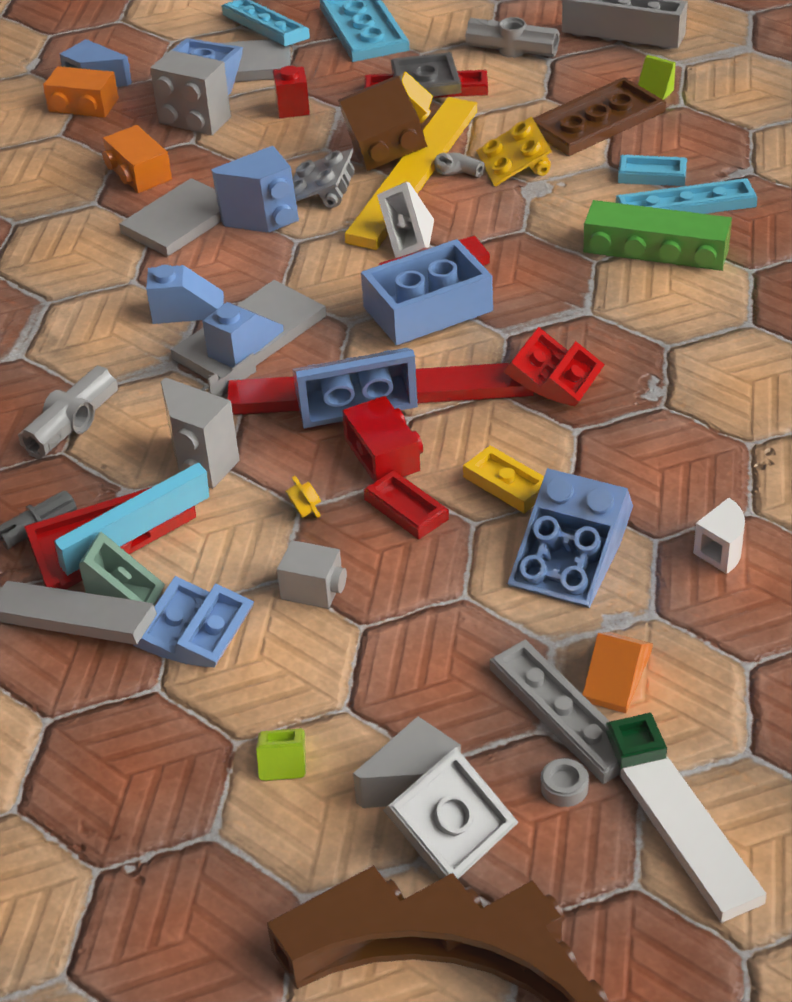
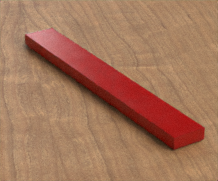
M509 363L416 369L417 403L534 396V392L525 388L503 372ZM293 376L228 380V400H231L233 415L300 411Z

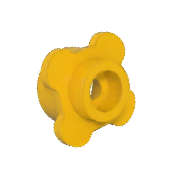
M295 475L291 478L295 485L285 491L302 518L313 512L318 519L321 517L315 505L321 502L318 494L309 481L301 485Z

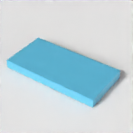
M319 0L321 11L352 62L410 50L409 40L382 0Z

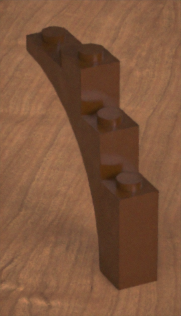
M373 865L267 922L272 953L296 989L332 973L370 963L423 960L454 963L491 973L529 991L543 1002H609L600 984L593 979L588 981L580 971L574 953L562 941L564 914L559 903L552 895L547 894L545 896L533 880L483 907L474 889L471 887L464 888L453 873L404 899L396 883L391 879L385 881Z

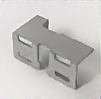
M254 353L234 366L230 372L219 380L218 373L207 370L211 374L208 375L210 377L208 378V384L200 390L205 391L209 388V393L220 397L226 393L228 394V380L246 379L251 374L257 372Z

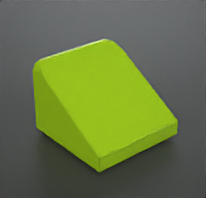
M647 55L643 63L638 85L659 98L666 99L674 90L676 62Z
M299 728L261 731L259 733L256 752L260 780L295 779L305 776V730Z

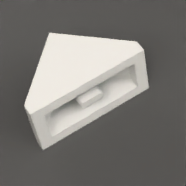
M405 182L377 194L395 258L429 248L434 219L411 184Z

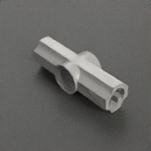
M509 17L501 21L470 18L466 31V43H468V46L498 49L501 55L512 58L522 56L524 53L555 57L560 40L558 29L526 25L525 20L518 17Z
M97 365L67 392L62 390L51 392L44 403L43 413L18 434L20 445L28 451L30 456L41 459L71 432L77 434L86 432L94 420L95 410L118 390L116 379L111 376L108 369Z

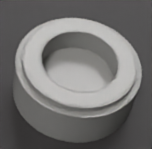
M562 758L549 762L541 772V792L544 798L551 804L560 807H570L579 804L587 796L589 775L581 763L572 759Z

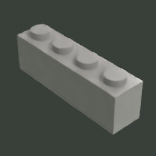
M562 0V32L572 33L577 37L593 36L600 37L605 41L621 40L628 41L634 45L649 44L656 45L662 49H678L686 34L688 1Z

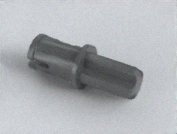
M61 491L34 507L30 504L27 505L25 512L0 525V541H4V547L9 550L12 546L27 539L24 526L75 511L77 507L73 497L67 491Z

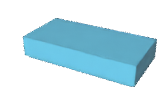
M620 155L618 183L685 186L687 158Z

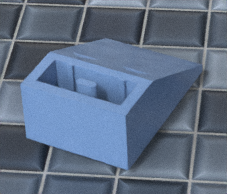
M547 468L507 583L508 586L590 608L621 544L633 508L628 488Z

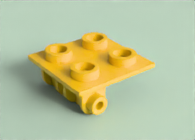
M532 116L518 122L510 130L495 139L487 141L484 146L476 150L481 161L485 163V169L495 187L530 166L534 174L540 176L548 174L551 167V162L547 155L552 151Z

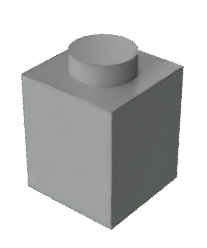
M291 540L277 568L280 597L282 600L329 609L336 593H342L347 578L346 568L341 566L340 549Z

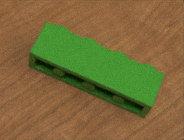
M593 200L584 222L583 252L723 271L730 245L732 217Z

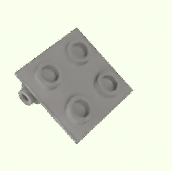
M350 148L342 152L335 150L327 154L323 159L314 162L308 160L301 163L296 168V173L293 177L296 201L319 194L326 207L334 208L339 206L355 172L350 162L354 149Z

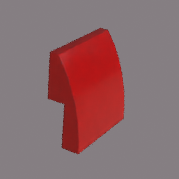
M538 326L503 372L538 395L575 407L605 364L577 341L567 350Z

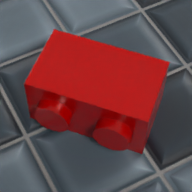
M386 396L342 410L345 441L374 482L393 470L403 477L420 471V454L423 453L422 440L416 431L410 430L402 411L399 408L395 409Z

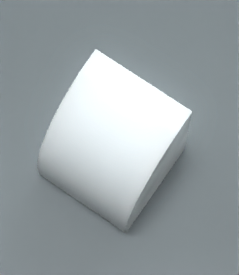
M727 498L696 523L693 553L725 574L729 573L738 564L742 552L745 517L736 502Z

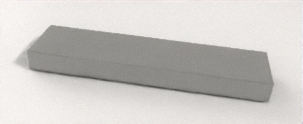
M6 581L0 589V622L135 645L139 643L157 615L153 603L13 581Z
M526 639L490 659V670L602 784L621 774V768L606 735V722L610 721Z

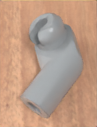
M456 152L449 154L440 153L434 160L437 172L445 176L466 173L475 177H481L485 169L483 161Z

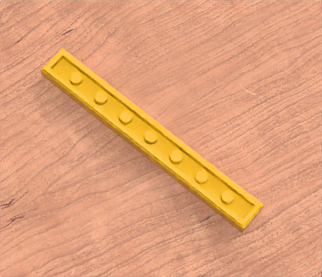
M451 97L445 100L423 129L427 147L401 158L345 232L346 244L373 250L379 248L387 237L388 231L377 194L405 182H409L418 194L436 169L434 164L435 157L443 152L448 153L477 113V102Z

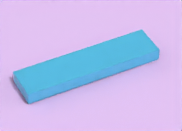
M235 0L221 5L224 16L283 46L310 39L309 28L252 0Z
M744 178L622 194L616 196V203L707 214L757 207L758 197L749 180Z
M200 463L194 464L57 538L54 542L60 567L67 576L79 570L81 559L99 532L104 533L120 547L209 498L207 471Z

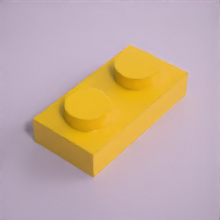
M491 445L463 465V477L522 513L525 514L535 505L544 476Z

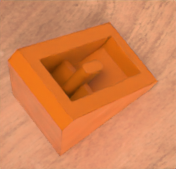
M612 632L598 633L583 696L593 705L626 713L652 652L653 643Z

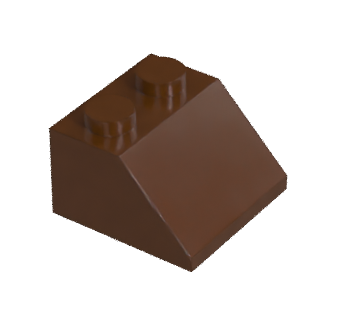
M398 75L338 99L356 157L367 171L427 147L419 117Z

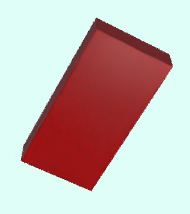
M394 470L364 489L365 501L418 540L449 520V509Z

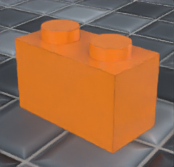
M57 66L43 84L48 112L106 118L119 99L113 71Z
M138 125L103 137L105 151L102 152L105 165L109 170L115 171L120 176L122 182L129 184L137 193L172 180L168 152Z

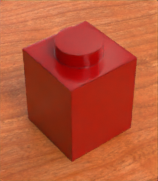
M290 65L273 70L279 119L310 115L304 66L296 67Z

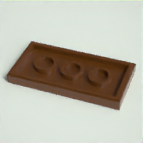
M623 77L540 114L533 119L547 143L564 154L571 156L666 112V101Z

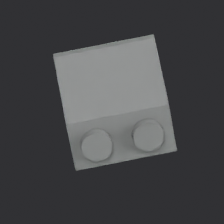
M165 377L161 381L171 442L179 472L200 463L207 471L208 487L213 489L240 461L231 400Z

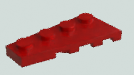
M150 488L24 526L45 587L66 590L82 581L80 569L67 576L60 567L54 542L57 538ZM195 506L120 547L128 554L135 552L196 518Z

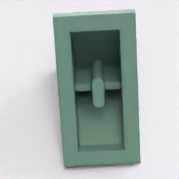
M102 532L95 536L79 563L86 593L148 602L154 605L165 586L161 580Z

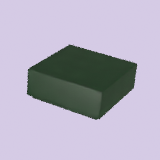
M651 712L606 722V735L621 769L666 759L667 746Z

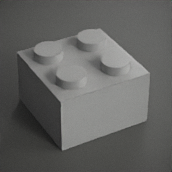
M169 50L150 67L160 124L213 135L231 118L224 61Z

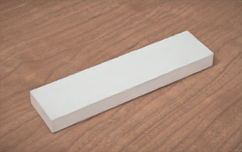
M668 756L666 759L621 769L620 777L721 923L765 904L767 893Z

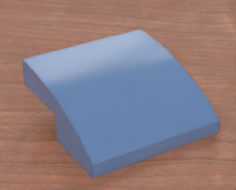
M175 576L155 605L157 615L139 643L133 646L173 661L195 666L215 667L253 607L254 601L216 583L209 592Z

